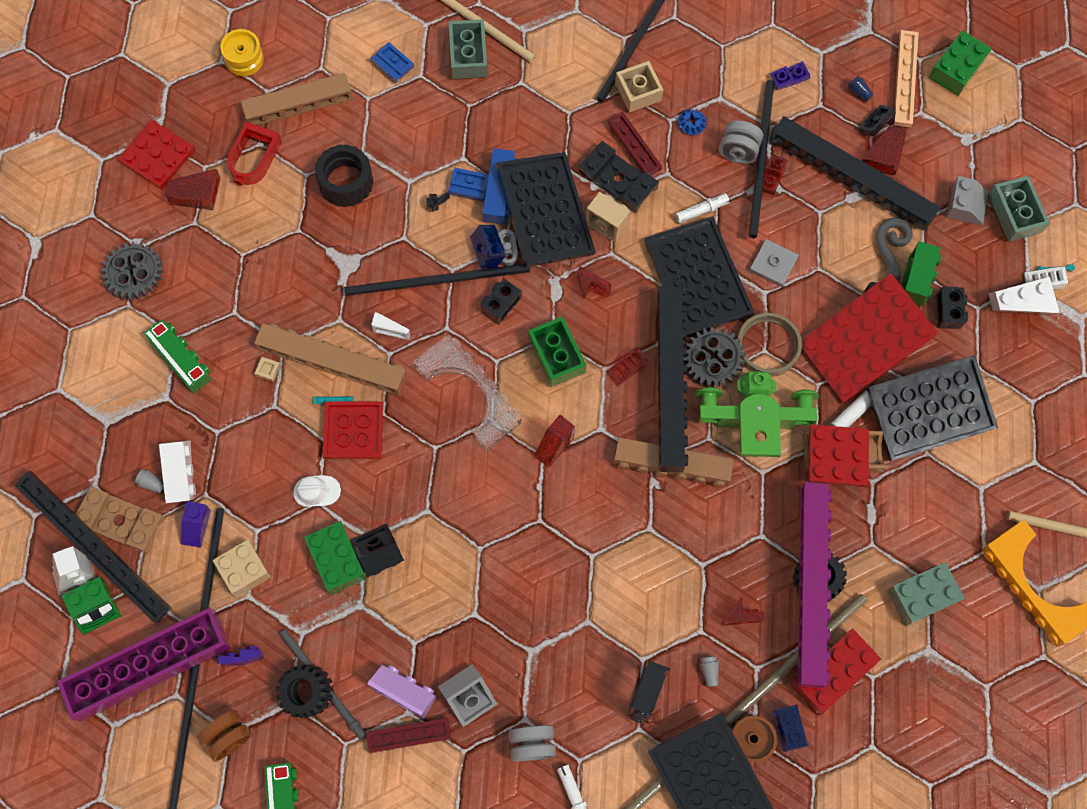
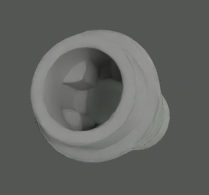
M142 469L135 479V483L140 488L159 494L164 490V483L149 470Z
M716 656L700 658L701 663L699 665L706 681V686L719 685V661H717Z

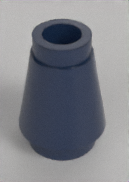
M859 76L855 77L848 85L850 92L866 102L874 95L864 79Z

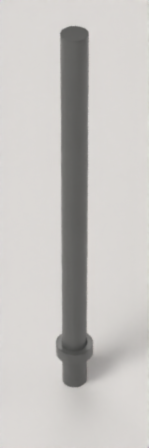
M286 629L283 630L280 636L303 665H313ZM334 691L330 692V695L333 696L330 701L349 724V729L354 731L360 740L363 739L367 734L360 726V721L355 720Z

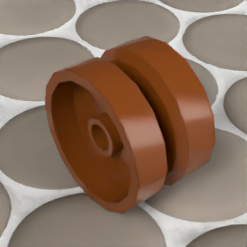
M231 710L208 724L197 736L202 746H210L207 753L213 762L220 761L229 756L252 737V732L247 725H240L242 718L237 710Z
M755 715L744 716L733 725L731 730L749 762H762L773 754L778 741L777 734L773 725L765 718ZM751 735L757 736L756 743L750 741Z

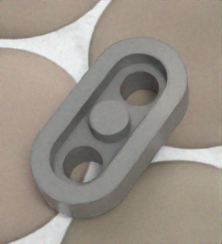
M505 229L500 231L497 236L499 260L503 265L511 266L518 259L516 236L513 231ZM508 239L510 241L505 243L503 240ZM506 256H511L512 258H511V259H506L505 257H506Z

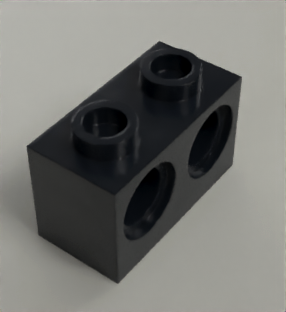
M505 278L501 282H497L492 289L493 292L489 296L486 295L481 301V313L498 325L522 298V290ZM507 291L510 295L503 296L501 293ZM492 305H497L499 307L496 310L490 309Z
M941 287L937 292L938 328L961 329L967 323L968 312H965L967 295L964 293L963 287ZM950 314L955 315L957 319L952 318Z

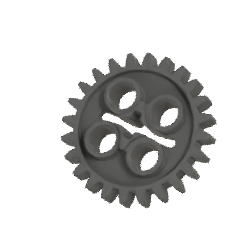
M134 241L131 246L124 243V248L118 245L117 252L111 250L113 255H106L108 262H102L106 268L101 269V272L104 274L101 278L105 281L104 285L106 288H108L110 293L114 292L116 297L121 295L122 299L125 300L128 296L133 301L134 296H137L140 300L141 294L147 297L148 290L154 292L152 287H159L157 280L163 279L160 275L164 273L161 268L163 263L160 261L161 258L155 249L151 250L149 245L144 247L142 242H140L136 246ZM129 257H131V264L134 267L133 273L136 278L137 285H134V278L131 275L132 269L128 261ZM143 258L141 262H137L138 259ZM147 275L144 279H140L141 276ZM127 279H128V282H127V283L122 284V282H123L124 280H127Z
M711 327L710 332H707L704 328V334L701 335L699 332H696L698 338L691 337L692 344H686L690 350H686L688 357L683 358V360L688 363L687 369H691L688 374L689 376L695 374L693 379L695 382L700 379V385L707 382L708 387H711V384L715 383L716 388H718L721 382L723 386H726V380L732 383V376L739 377L736 371H743L740 365L745 364V360L741 358L746 355L745 352L740 351L744 349V346L739 345L741 341L740 338L735 339V333L729 336L728 329L722 333L721 327L717 331H714V328ZM712 341L718 342V345L714 348L709 347ZM705 347L713 356L717 355L719 361L715 358L711 359V355L701 348ZM725 353L733 354L730 359H724L723 356ZM700 355L706 356V359L702 362L696 360ZM720 362H722L723 364L727 365L728 367H727V368L723 367ZM713 367L720 368V371L716 374L710 372Z

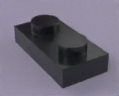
M879 105L859 127L860 133L875 137L896 114L895 109Z

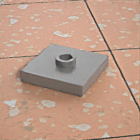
M766 239L749 271L783 287L799 255Z

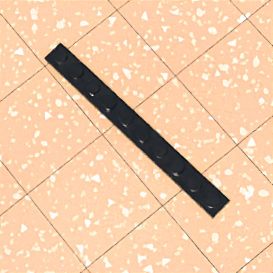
M27 471L15 487L155 624L159 623L171 607L32 471Z

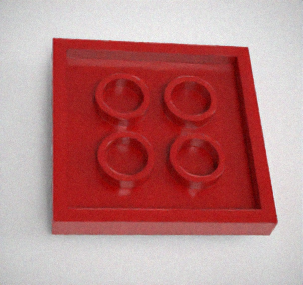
M151 119L118 157V161L162 190L196 149L193 145Z
M383 401L325 402L323 459H382Z
M811 424L809 426L808 483L868 487L869 429Z

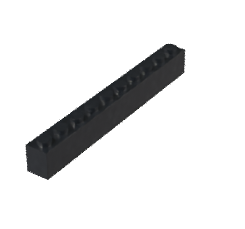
M785 116L782 117L772 132L770 141L774 145L782 147L791 155L801 158L806 164L818 168L820 172L830 175L837 182L847 185L852 191L859 192L869 201L876 202L883 209L893 212L900 219L913 224L917 229L926 231L941 208Z
M659 286L657 294L659 472L683 473L685 466H688V454H685V447H688V436L684 434V429H687L688 418L684 417V411H687V399H684V393L687 392V381H684V375L687 373V364L683 363V357H686V346H683V340L686 339V328H683V322L686 320V311H682V305H685L686 297L685 294H682V287Z

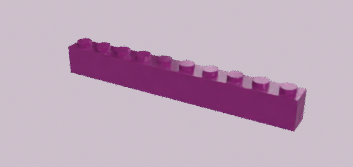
M804 482L801 486L798 687L824 688L830 681V672L827 671V662L829 663L830 650H827V642L830 641V629H827V621H830L831 612L830 609H827V601H830L831 590L828 589V581L831 578V570L828 569V561L831 559V549H828V541L831 540V529H828V522L831 521V510H828V502H831L832 492L829 490V484Z

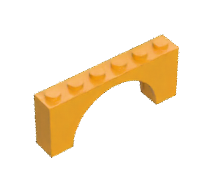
M1022 520L985 546L982 551L985 558L996 567L998 575L1007 581L1010 590L1021 599L1023 607L1035 617L1037 625L1046 631L1049 640L1059 647L1072 640L1087 628V602L1075 607H1060L1044 601L1031 589L1023 571V556L1027 545L1036 534L1027 522Z

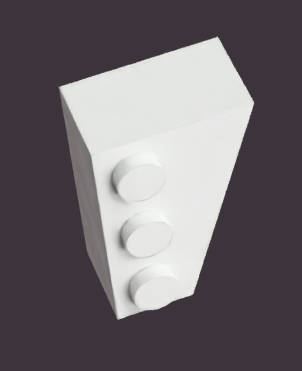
M1050 277L988 293L993 311L1042 314L1060 313Z
M191 440L159 444L166 503L194 499L193 496L196 495V488L192 477L194 471L191 457Z
M72 546L53 553L52 562L54 566H52V575L58 595L67 593L97 578L91 560Z

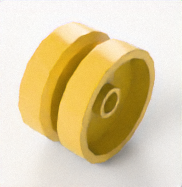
M237 29L224 36L220 48L226 67L230 72L237 76H249L256 73L262 67L264 61L259 39L253 32Z

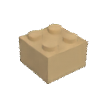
M649 61L616 72L615 85L629 113L662 101L663 88Z
M599 192L587 207L586 222L590 228L616 243L628 227L630 210L625 205L615 202L611 196Z
M248 539L213 560L235 598L240 597L271 578L254 546Z

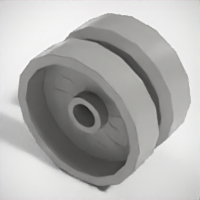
M730 121L725 126L718 150L729 161L739 164L753 163L758 156L759 147L764 136L763 132L758 126L750 122Z
M526 726L509 730V742L512 744H523V746H517L510 750L511 761H533L556 757L555 745L550 743L542 744V742L550 741L554 738L553 726Z

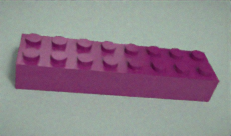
M208 608L62 678L57 683L70 719L81 722L231 649V646L217 612L212 608Z

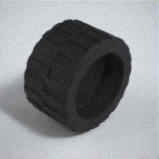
M340 144L330 147L319 156L315 165V175L320 192H322V196L328 202L336 206L348 207L361 203L369 196L372 190L373 176L369 159L362 150L355 146ZM342 166H352L361 171L360 177L350 185L338 186L328 181L329 175L335 169Z

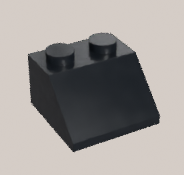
M387 524L351 540L367 578L404 561Z

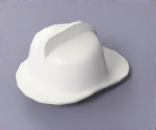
M308 476L297 482L293 493L295 500L302 506H327L337 501L341 488L338 481L331 476Z

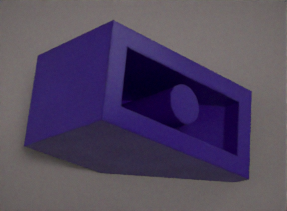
M186 502L181 523L182 545L202 547L211 513L207 505Z

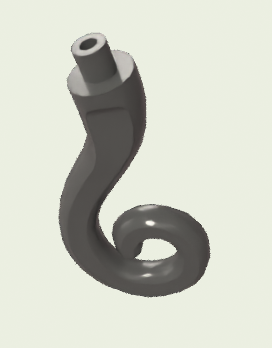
M890 218L879 226L876 233V243L886 265L885 277L892 273L899 282L900 267L887 245L886 234L890 228L901 229L904 232V238H898L896 232L891 231L889 233V241L894 246L903 247L911 241L913 232L911 226L905 220Z

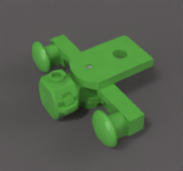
M750 371L737 381V391L744 398L739 406L717 405V398L723 396V392L718 388L704 387L697 390L694 394L695 397L700 399L699 423H717V427L740 428V456L780 457V429H792L794 425H815L817 422V408H813V401L820 397L819 394L809 389L798 390L790 396L792 400L796 401V407H779L777 401L770 397L776 392V381L772 379L768 372ZM758 432L763 433L765 440L758 441L755 438V434Z

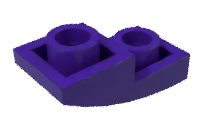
M803 61L789 68L785 66L770 73L778 89L787 88L811 78Z
M247 646V649H240L239 657H237L238 654L228 652L225 653V656L219 655L218 664L229 667L246 665L264 658V653L259 651V647Z

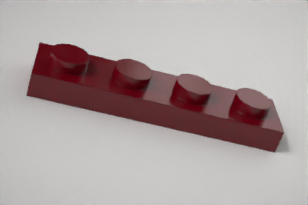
M624 112L608 120V125L643 173L646 172L652 176L662 170V165Z
M449 718L366 732L370 754L452 739Z

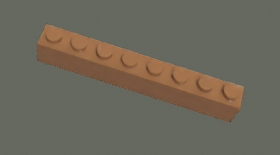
M272 323L269 325L262 324L254 342L259 351L397 396L400 395L407 377L406 369L401 365H390L383 359H372L361 352L353 353L346 347L340 346L338 348L328 341L320 342L309 335L301 336L291 329L283 330Z

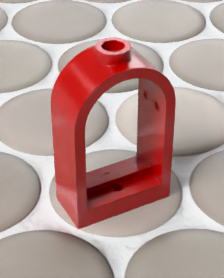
M247 121L245 122L227 158V165L235 184L239 186L253 185L264 178L282 143L279 133ZM249 138L269 144L259 166L254 171L240 173L234 170L235 164Z

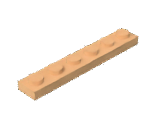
M901 30L899 34L894 106L896 114L893 121L895 126L911 128L913 125L919 32Z

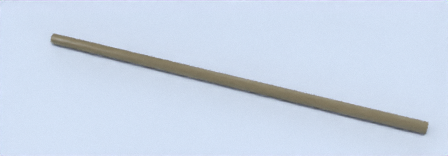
M863 594L858 595L827 624V629H830V635L868 601ZM798 651L725 717L729 726L734 724L798 665ZM662 777L657 778L625 809H641L666 786Z

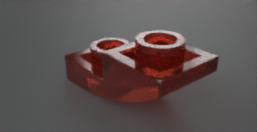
M771 154L765 168L763 192L775 195L788 160Z

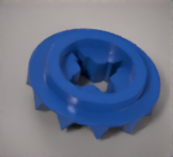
M689 108L679 116L678 126L685 134L697 135L705 129L707 118L704 117L703 112L700 113L697 109L691 110ZM690 117H692L693 120H697V121H695V125H694V126H693L692 122H688V121H690Z

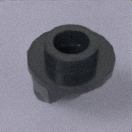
M446 192L437 198V194H429V197L426 198L428 209L431 208L432 212L439 210V205L450 199V195Z

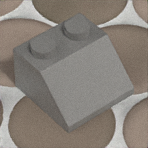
M958 176L951 187L946 217L982 226L988 191L977 180Z
M473 664L438 686L463 727L497 705L496 700Z

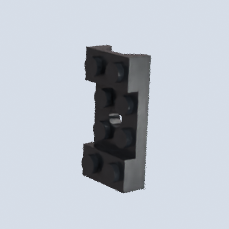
M601 141L579 166V172L635 214L649 194L658 189L659 181L648 173H641L616 155V150L604 141ZM619 175L622 176L624 180L621 182H617L614 180V177Z

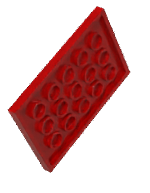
M890 273L802 340V349L842 402L845 403L939 333L892 273Z

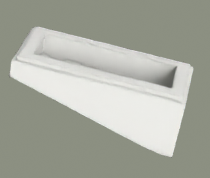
M1065 267L1024 273L1025 283L1033 281L1032 277L1038 280L1041 279L1040 277L1046 278L1051 276L1053 289H1063L1068 284Z
M375 312L371 324L373 332L410 340L409 329Z

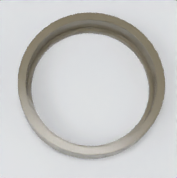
M775 313L755 315L742 326L737 337L741 341L739 345H742L743 336L750 327L762 322H771L782 326L791 335L794 342V355L786 366L779 369L761 368L753 364L747 356L741 358L745 360L743 365L750 371L768 372L772 377L782 375L795 365L802 350L801 335L797 327L782 315Z

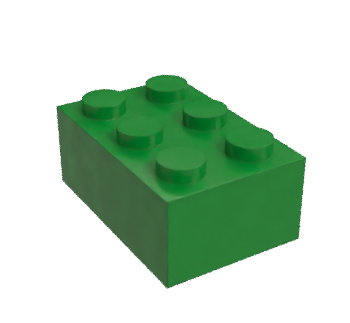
M962 30L934 66L929 78L959 96L984 63L992 48Z
M918 241L909 255L901 284L918 308L921 305L924 306L927 298L931 297L933 288L930 287L931 282H934L937 276L935 267L939 265L942 255H939L941 247Z
M563 316L528 330V340L551 387L586 373L587 365Z
M341 521L304 537L329 595L367 579Z

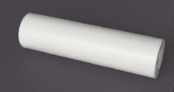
M867 390L832 421L830 426L850 427L872 406Z

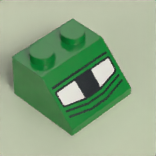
M100 576L62 595L69 614L83 635L121 617L107 582Z

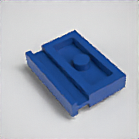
M390 42L376 52L374 57H371V62L395 83L398 82L400 77L402 78L414 68V63Z
M454 167L448 194L484 201L489 175Z

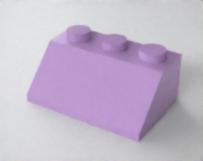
M382 665L369 680L368 686L424 720L436 699V696L433 695L434 690L425 685L422 688L415 684V679L408 675L405 678L398 674L399 670L391 665H388V667Z

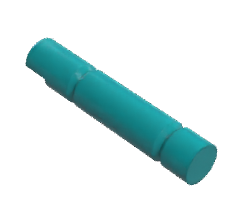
M353 396L313 397V404L353 401Z

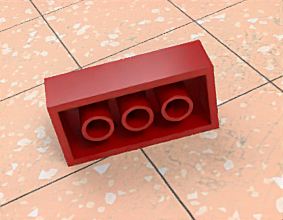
M853 628L828 649L830 650L829 663L827 662V671L830 672V681L826 687H798V678L790 684L818 716L828 710L881 660Z

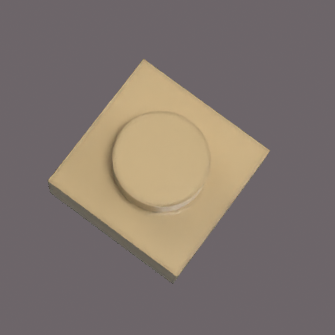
M261 357L254 374L256 377L274 382L280 368V363Z

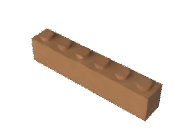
M342 73L324 79L319 78L309 83H301L298 86L283 88L276 92H267L261 96L249 97L246 100H242L241 103L247 122L259 126L351 101L353 98L346 74Z
M618 438L613 465H617L618 468L625 470L633 468L640 473L654 472L657 476L661 477L670 475L675 476V479L678 480L691 479L698 484H705V482L713 483V486L723 488L728 486L731 481L734 459L685 450V454H688V466H685L683 473L659 472V445Z

